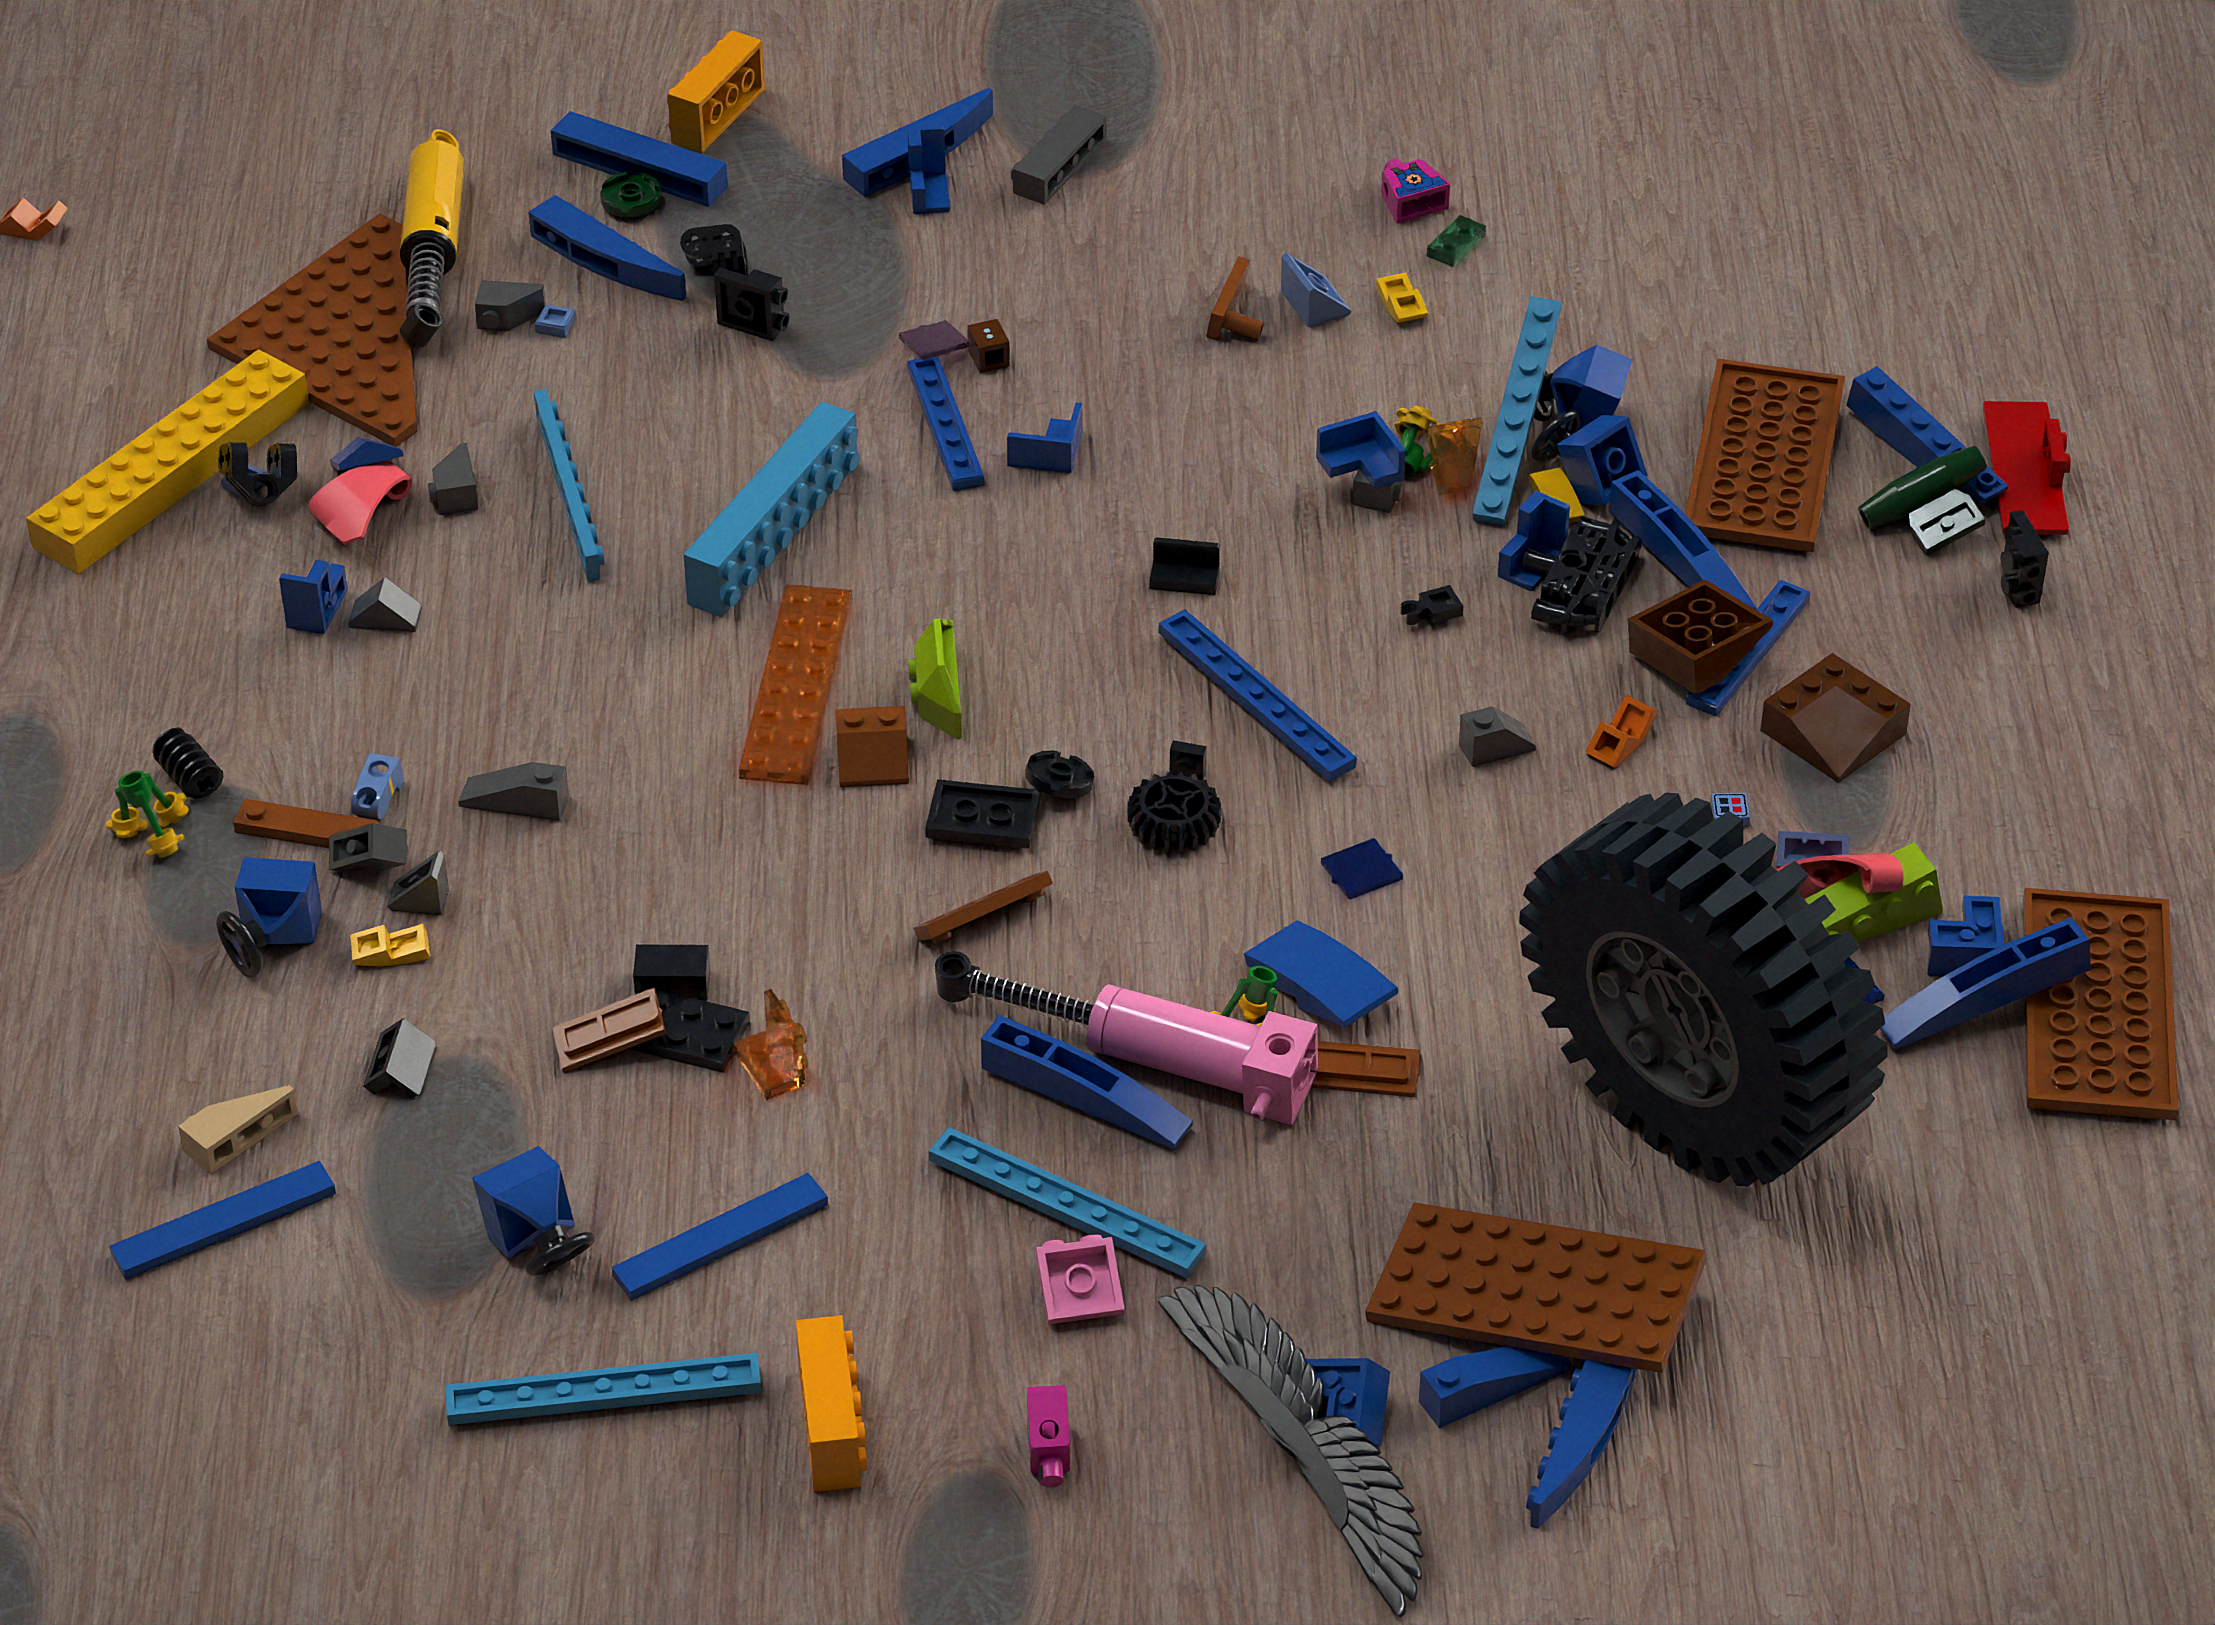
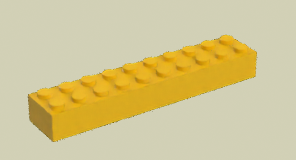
M258 349L26 517L32 548L73 572L80 574L218 472V453L222 444L227 442H245L249 449L310 404L305 374Z

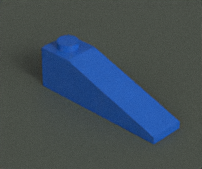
M1510 1346L1456 1356L1420 1372L1419 1403L1438 1428H1441L1571 1370L1572 1364L1566 1356Z

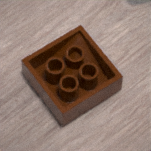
M1705 579L1628 618L1629 652L1694 694H1698L1721 682L1771 629L1773 620Z
M1831 653L1764 700L1760 731L1839 783L1906 735L1911 704L1834 653Z

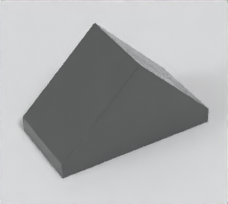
M384 577L355 600L349 619V627L416 632L422 606L418 601Z
M438 851L394 882L387 907L392 911L442 915L449 892L445 855Z

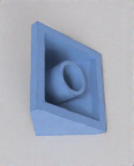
M1285 252L1283 254L1281 262V293L1307 327L1346 317L1352 312L1325 275L1289 253Z

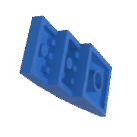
M1298 920L1244 953L1247 966H1263L1276 973L1277 981L1274 988L1295 996L1299 1009L1344 1028L1399 993L1396 985L1354 951L1324 932Z

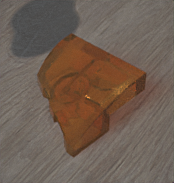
M1481 417L1427 427L1424 430L1433 457V462L1430 466L1439 495L1467 489L1472 486L1482 426Z

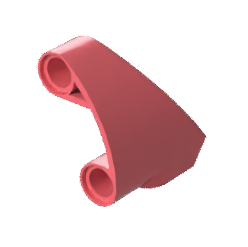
M391 461L358 466L337 476L324 485L311 498L309 511L340 543L347 547L352 542L364 539L370 519L381 499L385 495L393 500L404 498L411 490L412 480L408 474Z
M1887 852L1817 856L1796 861L1808 874L1799 887V893L1803 899L1816 894L1859 871L1866 893L1900 891L1903 886L1901 862ZM1786 864V865H1784V866H1782V867H1780V868H1778V869H1776V870L1779 871V870H1781L1782 868H1784L1785 866H1787V865H1789V864Z

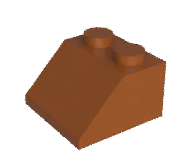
M905 706L835 709L839 786L909 784Z

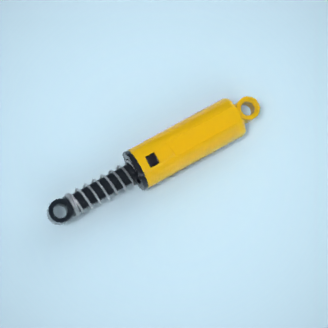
M441 129L434 130L426 142L419 144L412 151L409 159L400 259L404 267L409 271L408 292L406 294V319L399 330L402 338L407 343L418 348H423L428 344L443 322L440 314L443 275L453 268L457 255L465 168L464 158L458 150L459 144L456 138Z

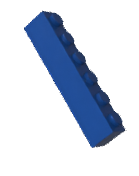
M569 111L551 129L553 155L611 175L632 172V175L640 176V172L647 173L657 179L661 185L662 192L710 207L728 188L726 162Z

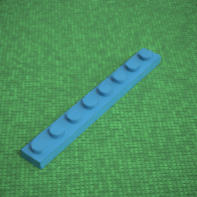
M1530 296L1472 513L1473 520L1505 526L1562 311V301Z
M546 389L533 391L537 421L587 582L599 580V566L605 565L604 554L601 545L595 546V544H598L595 524H588L591 522L588 503L582 504L585 501L583 486L581 482H575L578 481L575 462H569L572 460L569 442L562 441L565 440L562 421L556 422V420H559L556 401H550Z
M950 1127L944 1131L929 1149V1161L1090 1235H1101L1102 1238L1112 1237L1114 1246L1184 1278L1190 1276L1206 1255V1243Z
M748 1353L445 1385L448 1425L761 1393L758 1354Z

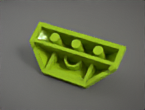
M933 619L914 645L915 659H908L909 680L916 679V682L910 683L911 703H918L920 718L954 738H962L953 620Z

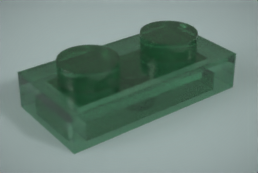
M1459 215L1427 246L1426 256L1454 267L1486 236V225Z

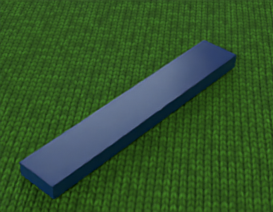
M933 356L907 361L908 373L952 490L984 486L983 472L939 357Z
M1780 580L1756 609L1773 620L1771 629L1721 682L1698 694L1690 691L1686 698V705L1716 717L1809 602L1811 592Z
M317 1161L109 1246L110 1253L126 1280L336 1194L335 1184L322 1163Z
M806 1173L611 1267L612 1276L630 1300H633L827 1206L828 1196L812 1176Z

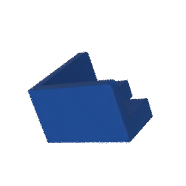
M944 126L907 127L909 180L913 214L949 212L950 203L946 178Z
M1075 403L1071 420L1051 418L1046 436L1008 433L1007 466L1071 473L1083 432L1082 403Z
M1377 411L1318 428L1316 459L1330 478L1360 469L1374 489L1404 480L1405 449Z
M1535 491L1519 507L1517 534L1499 552V578L1529 591H1533L1547 575L1522 569L1525 551H1527V548H1531L1539 552L1558 556L1568 537L1570 506Z
M316 560L307 577L284 573L280 576L279 583L286 627L325 634L348 591L344 565L331 563L329 566V562Z
M1963 896V921H1929L1930 952L1927 964V974L1929 976H1945L1973 959L2004 945L2000 897Z
M1369 1358L1305 1359L1306 1364L1311 1363L1313 1365L1317 1378L1323 1380L1325 1387L1323 1401H1328L1326 1417L1346 1416L1356 1423L1353 1427L1359 1428L1368 1436V1439L1363 1441L1372 1443L1377 1447L1381 1446L1390 1371Z

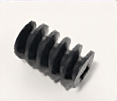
M180 727L171 728L161 734L155 741L152 750L154 759L187 797L193 799L206 797L216 791L221 785L224 778L223 771L191 734L185 733Z

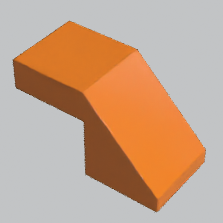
M22 197L0 219V234L39 241L56 227L68 208L58 200L41 214Z
M1625 694L1611 724L1600 721L1585 753L1617 768L1644 741L1659 710Z

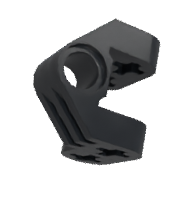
M722 224L691 228L686 230L681 236V248L691 267L699 270L714 268V274L719 268H723L746 276L749 275L746 246L740 231L735 226ZM697 236L698 239L692 240V237Z
M227 442L219 448L218 468L220 474H225V480L253 506H263L273 502L297 479V450L294 443H276L269 446L266 458L268 474H254L248 476V447L245 442ZM257 482H262L268 489L265 499L259 498L255 493L254 488Z

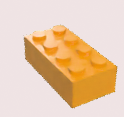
M731 30L722 40L718 41L716 46L706 56L702 57L700 62L691 71L686 73L684 78L675 87L669 90L667 104L669 107L668 126L671 133V143L703 153L765 90L762 40Z
M842 1315L795 1320L799 1376L813 1492L861 1487L860 1471H867V1458L865 1447H859L866 1446L864 1422H862L861 1416H855L862 1415L860 1391H858L857 1385L851 1386L858 1384L856 1360H854L853 1355L847 1356V1354H854L852 1330L844 1331Z

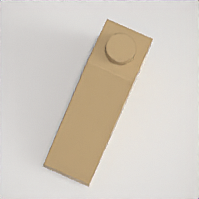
M288 1085L205 1107L195 1115L188 1117L178 1126L183 1151L210 1174L214 1173L298 1114L294 1089Z

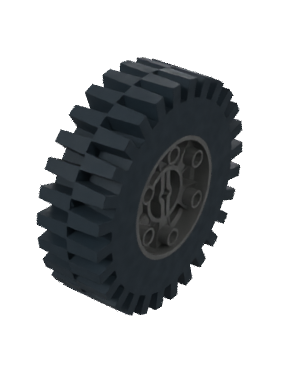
M1650 793L1639 796L1631 803L1626 802L1540 865L1534 872L1536 878L1526 885L1523 896L1530 903L1520 910L1519 924L1531 933L1521 940L1520 944L1522 956L1540 966L1527 977L1532 992L1555 998V1001L1541 1013L1548 1028H1568L1573 1038L1560 1048L1569 1063L1587 1058L1596 1070L1585 1085L1596 1098L1610 1088L1620 1098L1613 1116L1625 1128L1642 1118L1645 1121V1143L1658 1151L1672 1142L1675 1165L1691 1171L1702 1163L1706 1179L1721 1183L1731 1175L1736 1186L1748 1187L1758 1179L1764 1185L1773 1182L1782 1174L1788 1173L1856 1119L1875 1100L1872 1093L1882 1086L1885 1073L1877 1066L1888 1057V1043L1873 1035L1886 1024L1883 1008L1861 1000L1876 987L1871 972L1867 969L1846 967L1844 963L1848 957L1859 949V946L1850 931L1829 935L1822 922L1836 909L1825 894L1808 905L1797 891L1808 874L1796 861L1777 871L1771 866L1776 843L1764 833H1760L1744 844L1743 819L1730 811L1714 820L1711 805L1708 801L1694 798L1683 806L1678 793H1664L1656 800L1653 799Z

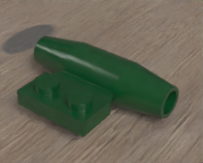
M1975 445L1935 458L1887 484L1858 507L1859 514L1869 530L1909 517L1910 531L1925 553L1929 555L1985 525V518L1971 497L1959 491V489L1987 469L1985 459Z

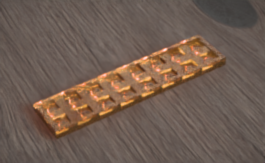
M786 584L739 766V779L808 785L853 600L852 590Z

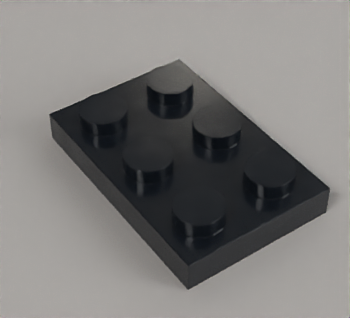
M937 779L925 827V836L932 839L1030 849L1041 801V791L1037 789Z
M655 989L660 1008L662 1009L666 1034L627 1049L724 1073L750 1023L749 1012Z

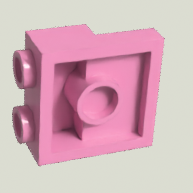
M1088 1235L1082 1237L1079 1242L1064 1243L1063 1240H1051L1043 1243L1042 1247H1036L1035 1261L1048 1325L1124 1314L1125 1309L1112 1237L1102 1238L1101 1235Z

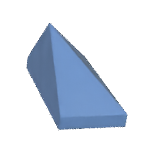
M1778 830L1776 866H1784L1793 861L1817 856L1849 854L1850 835Z

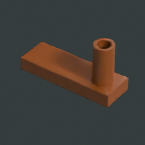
M1238 256L1212 310L1206 334L1207 337L1218 340L1224 328L1256 340L1259 339L1264 322L1232 311L1245 284L1250 263L1249 259Z

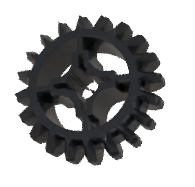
M1167 771L1166 775L1162 777L1154 774L1151 781L1142 779L1141 785L1134 787L1132 796H1129L1127 803V821L1133 831V836L1139 837L1141 844L1150 843L1153 850L1162 847L1166 853L1170 849H1177L1182 853L1183 849L1188 847L1195 851L1198 844L1206 845L1209 838L1215 837V832L1219 828V823H1221L1220 798L1217 797L1215 788L1209 787L1207 780L1198 781L1195 774L1186 777L1182 771L1178 775H1171Z

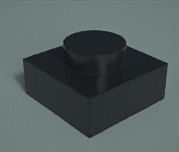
M1173 740L1170 747L1169 773L1171 775H1178L1182 771L1186 777L1195 774L1197 780H1203L1206 774L1207 746Z

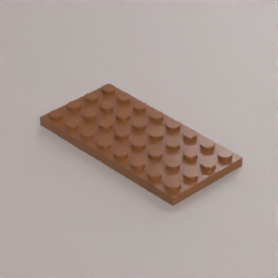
M1717 359L1685 515L1698 527L1705 537L1814 552L1845 376Z
M2025 888L2023 895L2024 936L2072 917L2089 939L2091 962L2090 971L2025 997L2026 1108L2176 1120L2178 1115L2169 899Z
M1414 1202L1368 1303L1365 1314L1367 1322L1663 1373L1706 1263V1253L1702 1249Z

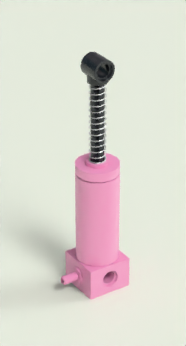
M946 952L940 955L935 962L938 995L948 1002H960L973 997L976 993L978 998L985 996L986 1000L993 998L996 1003L1000 1001L1004 1005L1011 1003L1014 1008L1020 1006L1022 1010L1029 1008L1032 1013L1038 1011L1040 1015L1047 1013L1049 1018L1056 1016L1057 1020L1064 1018L1067 1023L1073 1021L1075 1025L1082 1023L1085 1028L1088 1027L1087 1044L1089 1050L1242 1093L1244 1112L1250 1113L1252 1118L1258 1121L1267 1118L1293 1125L1316 1077V1072H1310V1070L1317 1071L1318 1038L1317 1024L1268 1011L1262 1025L1258 1026L1110 984L1102 989L1095 1004L1092 1005L1089 1004L1088 1000L1084 1003L1080 1001V998L1076 1000L1071 999L1070 995L1063 997L1062 993H1059V995L1053 994V990L1045 992L1044 988L1038 990L1035 985L1031 988L1027 987L1026 983L1023 985L1018 984L1017 980L1014 983L1009 982V978L1002 980L999 975L996 978L992 977L991 973L984 975L982 970L980 971V967L971 965L967 955L961 952Z

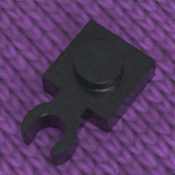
M1447 585L1419 593V601L1407 600L1402 602L1400 614H1407V625H1415L1425 618H1429L1431 623L1434 624L1463 616L1464 606L1452 587Z

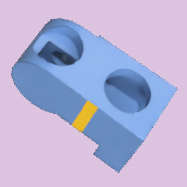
M374 753L369 754L352 796L351 811L353 814L380 820L384 818L395 790L399 791L404 782L400 758ZM377 765L387 766L389 768L388 772L378 771Z

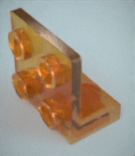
M772 989L764 991L766 1030L733 1043L735 1055L765 1100L806 1085L805 1069L808 1068V1060L803 1048V1044L807 1043L805 1031L799 1022L794 1023L785 1000H779Z

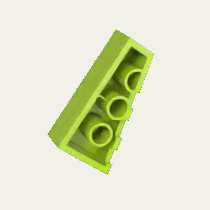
M1915 842L1891 853L1901 862L1903 869V886L1900 891L1866 893L1859 871L1804 899L1809 905L1825 894L1835 907L1836 911L1822 922L1829 935L1850 931L1857 943L1943 913L1936 868Z

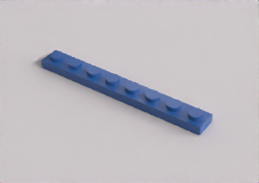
M1186 609L1159 622L1158 633L1329 782L1356 768L1357 757Z

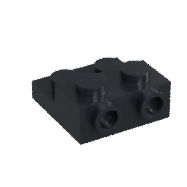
M723 268L717 270L714 274L717 324L774 341L780 332L787 328L790 320L789 313L784 312V304L788 298V289L782 286V277L753 269L748 276Z
M2023 510L2010 512L2009 524L2005 528V549L2000 557L2002 568L2005 571V574L2001 577V588L2003 593L2009 596L2016 608L2041 602L2049 552Z

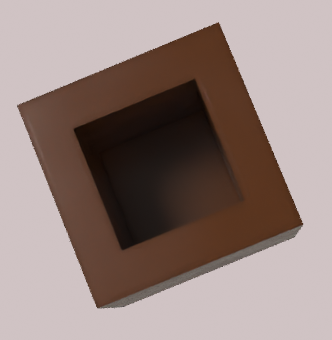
M998 319L967 325L968 351L979 373L1010 366L1009 340Z

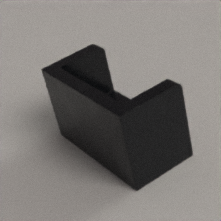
M636 944L633 970L635 995L644 991V981H699L700 1000H708L710 980L708 945Z

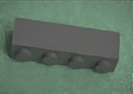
M1074 105L1067 114L1062 115L1059 122L1051 130H1048L1035 146L1030 148L1028 154L1020 162L1013 166L1011 171L1013 193L1045 205L1107 140L1106 115Z

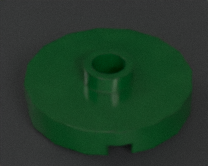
M632 172L615 174L602 184V190L600 191L601 204L606 211L615 216L625 218L643 216L655 210L661 203V185L656 178L647 173L640 172V176L632 175Z

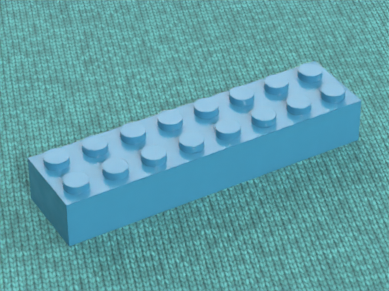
M821 401L683 554L687 605L722 617L731 606L733 607L737 604L744 591L748 587L753 586L759 574L772 564L774 557L782 548H786L789 545L791 538L797 531L805 527L812 514L824 505L827 497L840 487L842 480L850 471H854L859 463L856 413Z

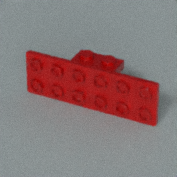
M1984 401L1982 409L1992 471L2009 486L2007 491L1997 496L2002 533L2005 534V528L2008 527L2010 512L2023 510L2037 534L2067 535L2069 523L2062 484L2064 473L2070 472L2071 458L2069 453H2065L2067 435L2066 432H2061L2059 419H2050L2047 402Z

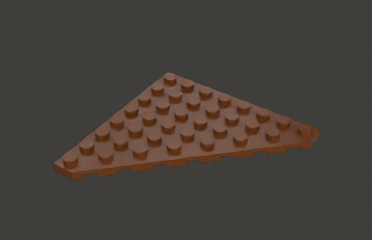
M379 213L207 338L208 349L236 364H239L258 349L305 374L310 403L389 445L399 446L418 431L412 346L402 338L399 330L406 319V294L408 292L406 268L400 259L402 224Z

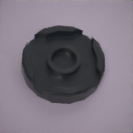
M1054 750L1041 751L1030 756L1025 767V778L1030 785L1039 791L1055 797L1079 798L1087 795L1092 789L1094 771L1079 757L1070 755L1069 759L1060 757L1061 752Z

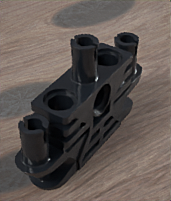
M1580 516L1577 526L1574 525L1558 556L1527 548L1522 561V569L1547 575L1541 586L1540 599L1537 598L1533 605L1531 619L1561 626V633H1570L1574 627H1583L1584 625H1595L1594 632H1600L1638 560L1642 539L1639 536H1634L1630 539L1625 532L1619 529L1620 523L1615 519L1611 524Z

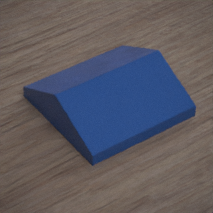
M357 437L331 458L330 463L332 467L344 470L404 455L402 449L393 445Z

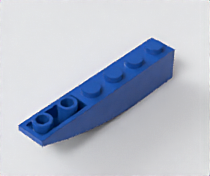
M988 87L842 154L843 180L862 196L866 197L909 177L907 127L944 126L945 155L973 135L993 115V90Z
M554 195L528 212L531 237L573 263L600 276L645 292L681 301L687 298L685 273L660 259L657 255L650 253L636 242L627 239L614 229L609 228L593 216L586 214L557 195Z
M1878 366L1853 379L1846 406L1887 444L1915 466L1920 467L1935 458L1967 448ZM1987 467V469L1959 489V491L1968 494L1971 498L1981 503H1985L2007 491L2009 486Z
M1637 470L1612 481L1609 512L1635 536H1639L1642 539V543L1681 580L1691 587L1706 579L1756 610L1755 604L1718 551L1684 512L1646 476Z
M2070 917L2006 943L1957 968L1906 1000L1884 1017L1886 1024L1880 1028V1031L1894 1050L2088 972L2091 970L2089 939L2073 918Z
M999 1015L981 1038L982 1069L1175 1150L1193 1126V1120L1124 1073L1061 1040Z
M1581 1359V1363H1584L1582 1370L1576 1368L1571 1380L1570 1391L1573 1392L1571 1399L1565 1397L1559 1415V1420L1563 1421L1561 1427L1554 1426L1548 1445V1449L1552 1450L1550 1457L1543 1456L1539 1465L1537 1479L1541 1480L1538 1487L1532 1486L1528 1495L1526 1509L1532 1510L1530 1527L1538 1529L1567 1501L1587 1477L1605 1450L1620 1421L1638 1371L1637 1368Z

